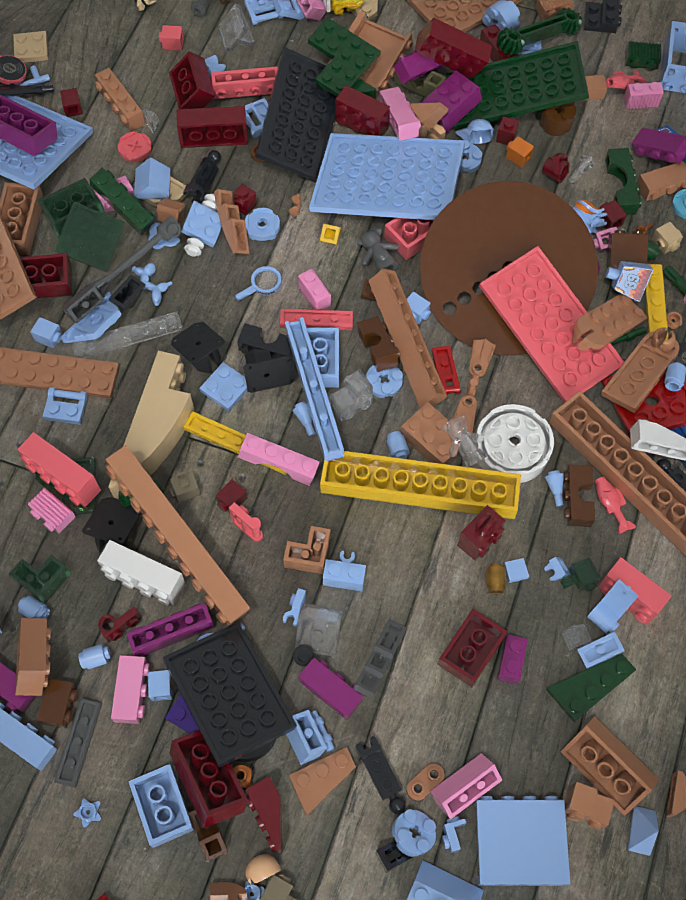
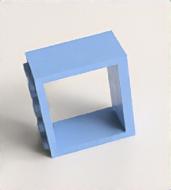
M672 21L663 45L660 82L663 90L686 93V66L671 64L673 51L686 53V23Z

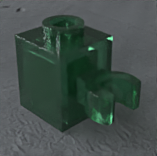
M589 557L572 564L569 569L571 575L562 578L560 583L564 589L575 584L579 592L585 589L588 592L598 587L597 584L601 577Z

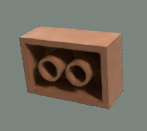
M428 402L401 426L400 431L404 435L405 440L429 462L450 465L467 449L470 439Z
M21 618L17 643L15 695L42 696L43 687H47L48 675L50 673L48 657H50L49 640L51 634V627H47V619Z

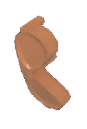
M299 193L291 197V202L295 206L289 209L290 215L297 216L300 212L302 200Z

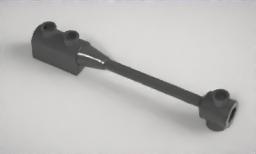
M169 216L156 227L157 234L110 274L86 285L61 306L62 310L71 320L78 323L104 301L102 294L116 277L162 239L169 241L171 238L178 237L182 230L180 224L172 216Z

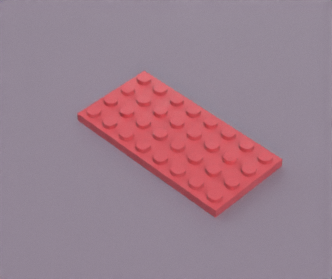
M539 246L480 283V289L564 403L577 392H586L623 365L624 361L611 343L601 349L590 348L586 351H581L577 348L584 338L579 339L575 344L572 343L573 325L587 311Z

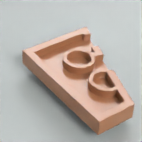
M347 747L289 775L306 816L356 768Z

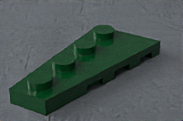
M620 654L556 683L546 690L570 719L575 722L635 672L636 668L623 654Z

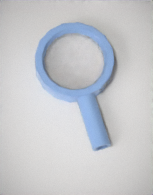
M270 266L258 268L251 276L252 286L236 294L235 298L237 301H240L254 292L263 296L275 294L281 287L279 271Z

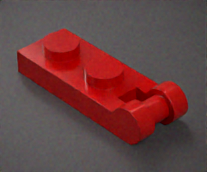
M450 345L432 348L434 365L446 394H460V384ZM446 382H452V386H447Z

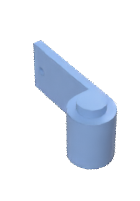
M619 579L587 618L603 632L607 633L609 631L613 633L620 625L617 621L638 598V595L631 590L630 586H627Z

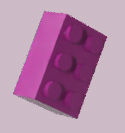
M455 71L421 103L440 102L448 108V112L437 122L447 133L482 100L479 86L458 71Z

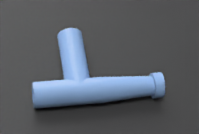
M33 65L30 67L33 79L17 85H37L50 81L48 74L40 76L37 67Z

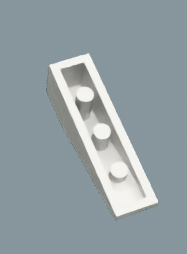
M639 419L631 427V449L686 461V438L648 420Z

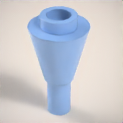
M300 402L295 405L292 411L302 425L305 426L308 436H314L316 433L312 426V417L308 403Z
M558 470L548 472V476H545V479L554 495L556 507L564 506L562 498L564 474Z

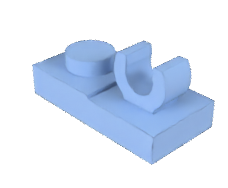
M615 632L577 649L587 669L625 651Z

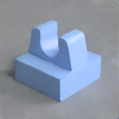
M554 557L549 560L550 563L544 568L546 572L554 570L555 574L550 577L551 581L566 579L571 576L570 571L560 557Z

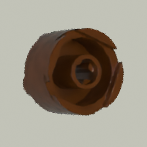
M574 102L543 109L539 124L545 129L544 132L552 136H561L565 132H569L576 114Z

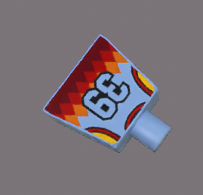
M621 261L618 269L608 267L605 277L613 280L611 285L616 291L640 302L653 269L648 264Z

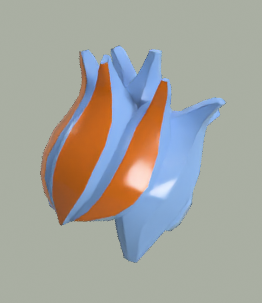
M587 200L575 202L573 209L582 218L590 234L598 232L596 227L607 224V222H604V219H601V217L607 215V213H601L605 210L604 208L598 209Z

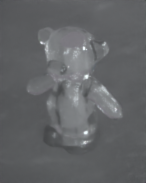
M465 416L454 417L442 426V430L454 438L449 452L450 456L455 457L459 449L465 467L469 468L488 457L478 447V442H483L484 437L480 434L467 432L468 425L466 424Z

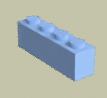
M0 703V742L42 771L58 750L52 746L55 741L46 735L42 738L36 734L38 729L29 723L26 726L20 723L22 718L13 711L10 714L6 713L3 710L6 706Z

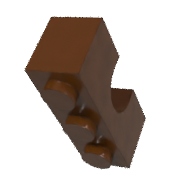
M378 316L357 322L358 334L364 347L371 346V361L377 372L398 366L400 352L397 347H394L392 336L387 334L385 323H381Z
M569 464L567 470L563 472V483H566L563 498L564 501H567L564 518L567 519L568 526L591 527L595 521L594 502L584 501L580 498L578 492L582 490L590 491L593 485V466Z

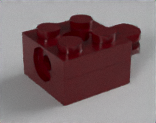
M487 505L461 532L457 546L474 561L479 556L483 558L490 550V545L492 543L496 544L501 539V534L505 530L503 526L506 520Z

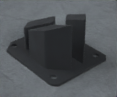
M198 322L173 337L171 346L185 357L197 371L212 373L205 357L209 355L212 361L219 367L221 355L218 348L225 343V340L204 322Z
M253 349L245 354L246 365L243 369L247 391L250 393L289 385L296 379L294 359L287 355L283 356L280 353H276L271 357L269 350Z
M113 497L101 499L83 527L82 532L83 534L95 537L99 553H101L105 541L109 542L111 540L124 546L141 512L137 513L132 506L124 508L119 499Z

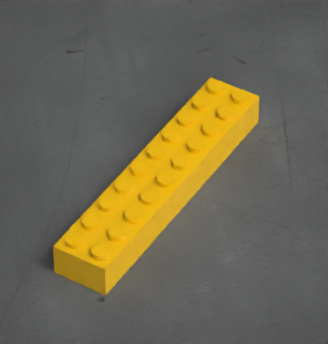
M344 451V457L326 462L324 460L320 488L321 493L471 514H479L488 505L502 518L515 519L518 511L521 474Z

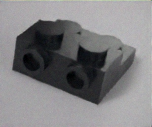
M603 0L602 3L586 2L584 30L616 34L617 27L621 26L622 17H619L622 12V5H619V0Z

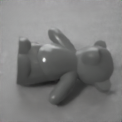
M381 229L369 230L357 240V245H362L367 249L362 260L363 267H366L373 257L377 272L382 269L396 270L398 268V262L387 250H398L399 245L381 242Z

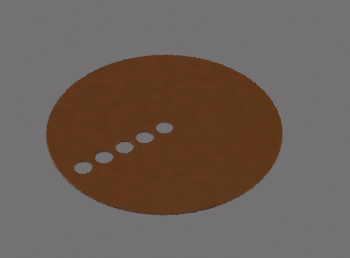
M498 181L467 190L448 203L438 214L430 226L423 243L420 259V277L425 298L431 303L429 305L430 309L449 333L470 347L473 346V340L487 339L490 343L496 345L493 352L495 355L515 356L528 354L484 293L481 295L474 293L473 285L476 282L485 281L490 272L502 270L505 262H514L539 246L587 311L596 290L598 259L592 236L584 221L562 198L547 189L533 184L517 181ZM461 292H468L470 294L471 301L469 304L463 305L459 303L458 295ZM447 302H452L456 305V312L452 315H447L443 311V305Z

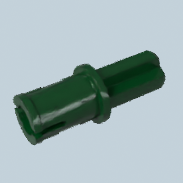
M671 265L667 266L663 270V274L673 283L672 286H676L685 296L686 280L684 276L680 275Z

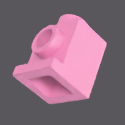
M617 227L595 233L593 242L599 253L608 250V244H603L602 240L605 239L608 242L609 235L614 233Z

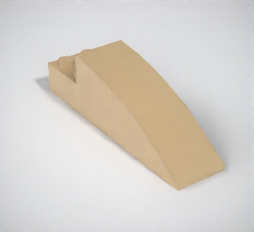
M158 351L124 443V446L126 445L149 476L157 470L176 446L185 431L183 428L192 411H195L191 394L180 391V385L184 383L186 378V372L183 369L184 364L181 362L180 356ZM111 480L109 489L113 497L119 499L118 481Z

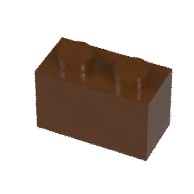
M48 678L37 721L43 725L67 728V724L71 722L73 717V710H71L73 702H76L78 697L77 686L73 682Z

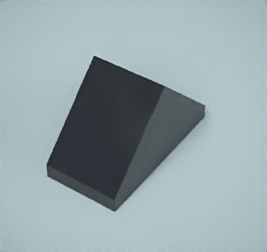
M130 275L110 296L109 301L123 311L133 308L146 284Z
M396 840L375 852L386 873L413 858L398 849Z

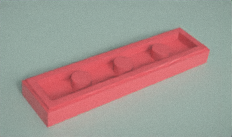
M281 309L280 328H285V321L291 323L299 321V318L302 317L306 328H339V330H352L353 311Z

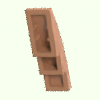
M215 190L214 195L221 226L233 253L249 255L245 220H240L239 207L233 204L232 191Z

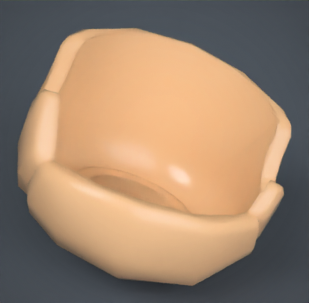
M269 854L257 855L248 863L245 876L250 884H252L251 880L254 883H258L281 871V868L273 856Z

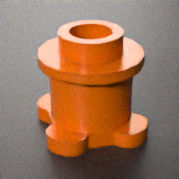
M238 765L233 768L237 779L239 774H245L242 780L238 779L241 787L248 789L253 785L251 781L252 769L250 767Z

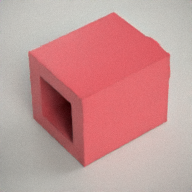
M163 25L162 32H159V42H162L163 49L182 51L184 42L182 26Z

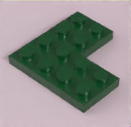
M328 17L308 38V44L332 58L315 79V83L336 97L345 86L353 88L381 55L379 49Z

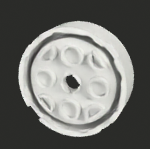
M510 404L493 409L480 422L475 437L474 451L481 468L484 470L521 474L520 483L537 477L545 469L554 447L553 432L546 419L541 418L535 413V410L523 405ZM516 437L520 443L515 445L509 439Z

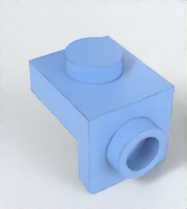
M459 816L447 819V824L443 826L445 834L442 836L445 849L449 848L450 853L461 849L455 828L464 826L466 819L460 820Z

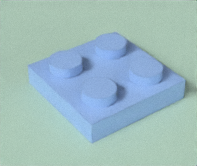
M223 362L199 389L201 393L229 412L247 392V385L243 375Z

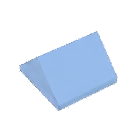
M151 157L136 168L134 196L138 199L169 198L170 168Z

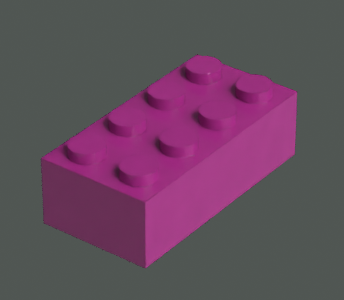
M0 95V139L35 157L58 139L55 121Z

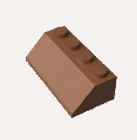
M5 183L0 199V213L18 255L30 256L44 202V195L40 186L34 190L18 183Z
M595 716L560 751L605 797L615 800L614 806L624 816L646 797L659 781Z

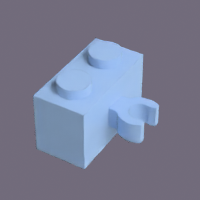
M341 551L340 561L326 559L323 586L363 591L366 565L353 563L355 560L354 552H352L351 558L345 559L344 551Z

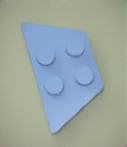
M110 292L103 296L104 301L78 323L71 326L60 337L63 343L95 340L101 337L111 325L116 323L122 314L118 306L109 301Z

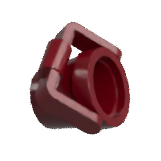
M557 153L553 158L548 157L542 167V173L554 179V181L562 183L569 173L570 163L568 162V155Z

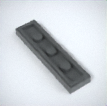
M84 698L80 699L54 779L55 783L76 788L100 713L101 702Z

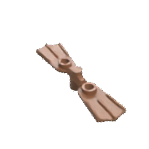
M487 339L473 340L469 365L471 379L467 387V395L461 398L451 422L464 434H473L477 400L473 396L477 392L479 378L485 374L496 347ZM475 367H480L481 370L477 371ZM470 400L472 404H466L465 401Z

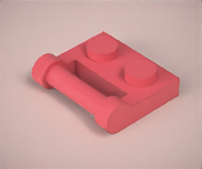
M234 502L229 507L232 522L253 541H261L263 534L260 530L261 522L259 518L250 517L248 510L241 505L239 507Z

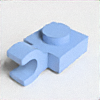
M298 588L297 593L292 594L289 604L292 606V609L284 614L283 623H286L289 617H293L295 619L293 626L296 627L298 625V618L306 599V590Z

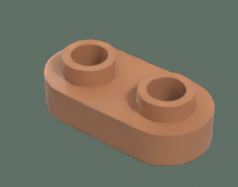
M429 764L418 773L407 785L406 791L409 798L414 801H421L426 798L432 789L443 782L445 776L443 768L438 764ZM436 771L438 777L432 778L430 772ZM414 786H421L422 791L420 793H416L414 791Z

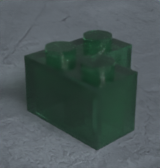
M52 555L49 556L38 570L24 559H21L9 573V576L18 585L44 604L71 575L67 566Z

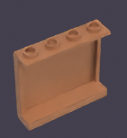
M360 11L350 26L349 31L381 51V55L360 80L376 88V94L380 95L379 91L388 89L389 81L394 77L395 69L393 66L398 63L400 57L411 50L413 46L412 33H409L407 37L367 20L366 13Z

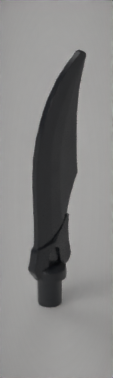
M53 85L0 86V95L3 96L54 92Z

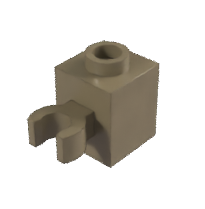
M192 471L178 473L177 477L170 479L172 486H169L172 498L177 497L178 503L200 495Z
M281 873L279 877L273 875L260 900H297L290 896L294 888L290 884L292 880Z

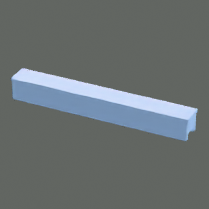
M302 317L299 318V321L291 323L285 321L286 334L324 460L326 462L344 457V448L304 319Z

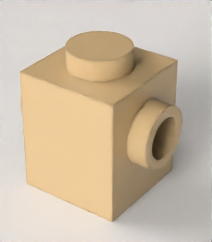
M668 222L655 230L652 240L660 245L658 249L666 254L669 251L674 252L680 247L683 236L671 222Z

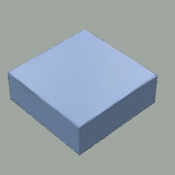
M524 558L504 562L509 583L529 578Z

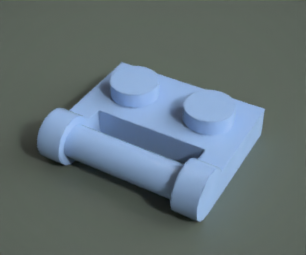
M244 0V5L253 26L258 25L262 21L277 17L278 19L283 18V16L278 14L272 0ZM275 10V11L270 12V13H266V14H262V15L256 16V14H260V13H264V12H267V11Z
M272 0L279 15L298 20L305 17L296 0Z
M265 98L245 105L247 125L254 138L261 135L268 108ZM253 112L260 125L256 126L249 113Z
M49 387L48 398L42 416L43 419L81 425L88 399L87 392L81 391L79 393ZM56 397L79 400V403L55 401Z

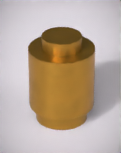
M491 563L490 567L486 568V588H488L489 593L500 594L505 592L506 568L501 563Z

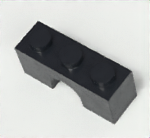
M244 324L237 340L239 351L246 354L253 349L269 350L271 357L276 353H280L283 356L287 355L293 358L287 335L279 333L275 342L265 343L262 341V328Z

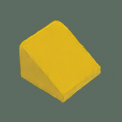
M323 224L320 241L337 245L342 228Z

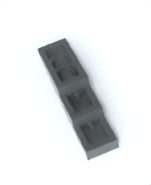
M390 619L388 620L353 690L371 699L373 698L404 637L407 627Z

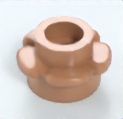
M678 312L667 314L668 327L677 329L678 326L682 325V316Z

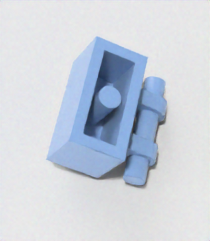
M309 710L292 716L297 727L286 735L300 765L319 758L325 750L331 752L335 749L332 743L333 738L331 734L327 733L323 725L325 722L322 717H319L317 710L311 713Z

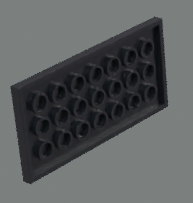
M284 47L255 157L316 183L335 119V99L337 97L315 83V79L326 67L325 65Z

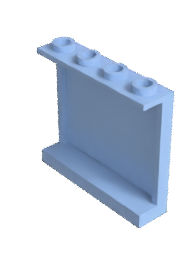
M481 796L480 800L474 802L477 819L478 886L570 885L564 800H558L557 796H546L545 800H536V796H524L523 800H514V796H502L501 800H493L492 796Z

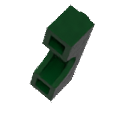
M629 148L608 149L605 158L607 173L619 178L624 186L616 191L613 201L616 200L626 215H636L642 202L641 197L638 196L639 186L635 181L636 170L632 166L633 156L630 155Z

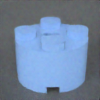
M511 0L497 1L485 10V14L482 17V21L487 27L496 24L500 30H504L505 27L516 29L521 24V20L519 21L518 19L520 12Z

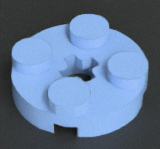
M465 140L463 156L468 157V160L466 158L462 159L459 173H473L481 165L482 152L477 146Z
M254 209L253 213L248 214L245 218L246 231L250 239L266 241L276 238V234L280 229V220L278 215H275L271 209ZM261 222L265 223V226L263 227L259 225L261 224Z
M373 365L366 374L367 388L372 395L378 398L393 397L402 388L403 373L397 366L377 372ZM386 377L389 382L381 383V378Z
M406 810L396 818L392 826V836L395 837L396 846L402 853L411 857L425 854L435 843L436 824L420 811ZM414 828L418 832V836L413 838L412 832L409 831L410 829Z

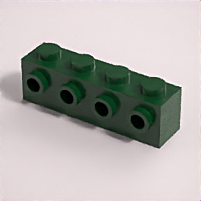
M102 167L89 179L90 186L128 224L142 235L153 224L152 212L148 208L144 209L140 205L139 199L134 195L131 196L127 192L126 186L121 182L118 183L114 179L115 176L112 172L106 171Z

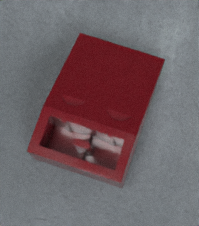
M269 776L246 789L248 793L246 797L252 812L257 810L259 814L255 819L262 832L267 830L269 834L266 840L272 852L277 850L280 855L282 853V801Z

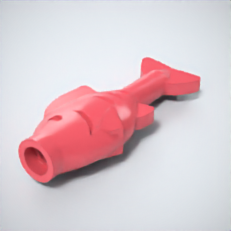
M637 70L634 71L633 75L624 74L622 71H615L606 80V85L608 88L626 89L628 84H635L634 81L646 83L647 80Z
M605 476L596 479L594 483L596 484L599 502L606 508L608 515L614 513L619 523L618 534L620 535L627 530L636 528L635 524L626 521L620 510L621 506L626 504L622 493L608 482Z

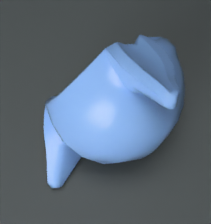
M476 119L469 123L467 129L458 130L455 134L472 144H482L490 142L496 130L492 128L487 120Z

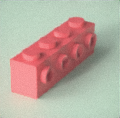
M278 66L211 72L212 86L215 93L214 99L271 94Z

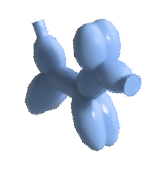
M153 263L147 264L144 269L133 266L132 272L140 276V281L146 284V289L152 291L153 303L155 306H158L162 298L161 292L166 291L168 286L172 285V282H163L157 286L150 283L149 277L156 270Z

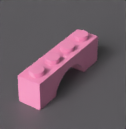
M249 433L246 434L238 458L255 465L263 463L278 467L288 473L291 479L310 486L319 465L317 460Z

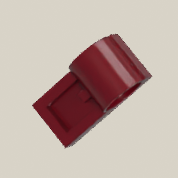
M133 606L118 619L112 615L102 616L98 626L101 630L100 632L109 643L118 640L128 628L135 627L142 617ZM108 623H114L112 629L105 630V626Z

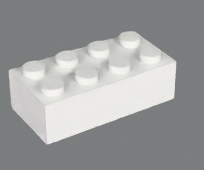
M109 540L97 560L101 570L105 573V577L112 581L118 579L129 589L135 587L146 597L150 598L152 595L158 598L157 601L165 606L169 604L175 606L186 587L182 573Z

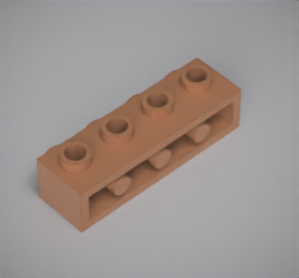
M107 68L95 74L97 90L101 91L106 102L110 103L114 113L119 115L123 125H126L130 132L144 126L145 121L142 110L111 69Z

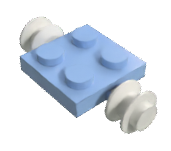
M214 194L205 195V201L202 204L193 201L181 232L192 237L187 239L188 244L184 247L190 256L201 255L200 249L204 248V244L213 247L222 226Z

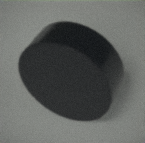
M307 644L299 645L293 654L294 661L300 666H307L314 658V650Z

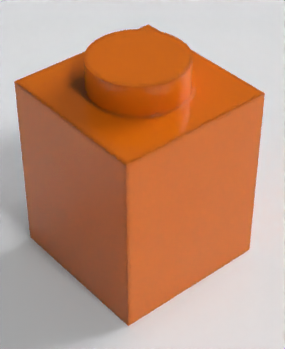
M517 136L514 141L508 143L506 158L523 168L532 158L534 146Z

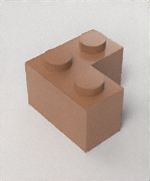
M311 526L307 544L287 541L283 559L284 568L323 574L331 539V529Z
M575 782L567 790L564 802L566 818L575 822L580 820L588 822L589 827L601 830V827L605 828L609 825L615 800L597 794L598 789Z

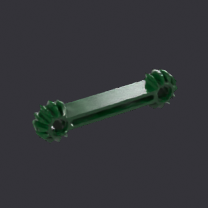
M569 7L567 9L562 8L555 17L515 30L512 27H505L504 30L499 32L496 45L499 47V50L504 51V54L508 53L510 56L512 54L517 55L524 46L561 33L574 35L581 27L582 17L579 16L580 13L575 12V9L571 10Z

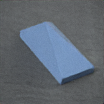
M638 806L633 808L628 851L651 855L659 831L656 811Z

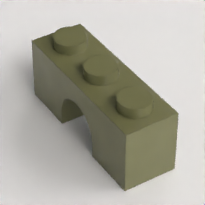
M395 71L394 83L428 97L447 77L431 71L428 77L422 76L403 85Z

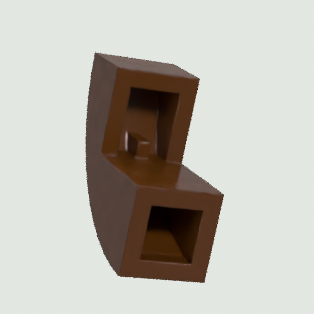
M194 806L188 807V814L197 832L198 841L207 862L227 853L228 850L218 823L203 828Z

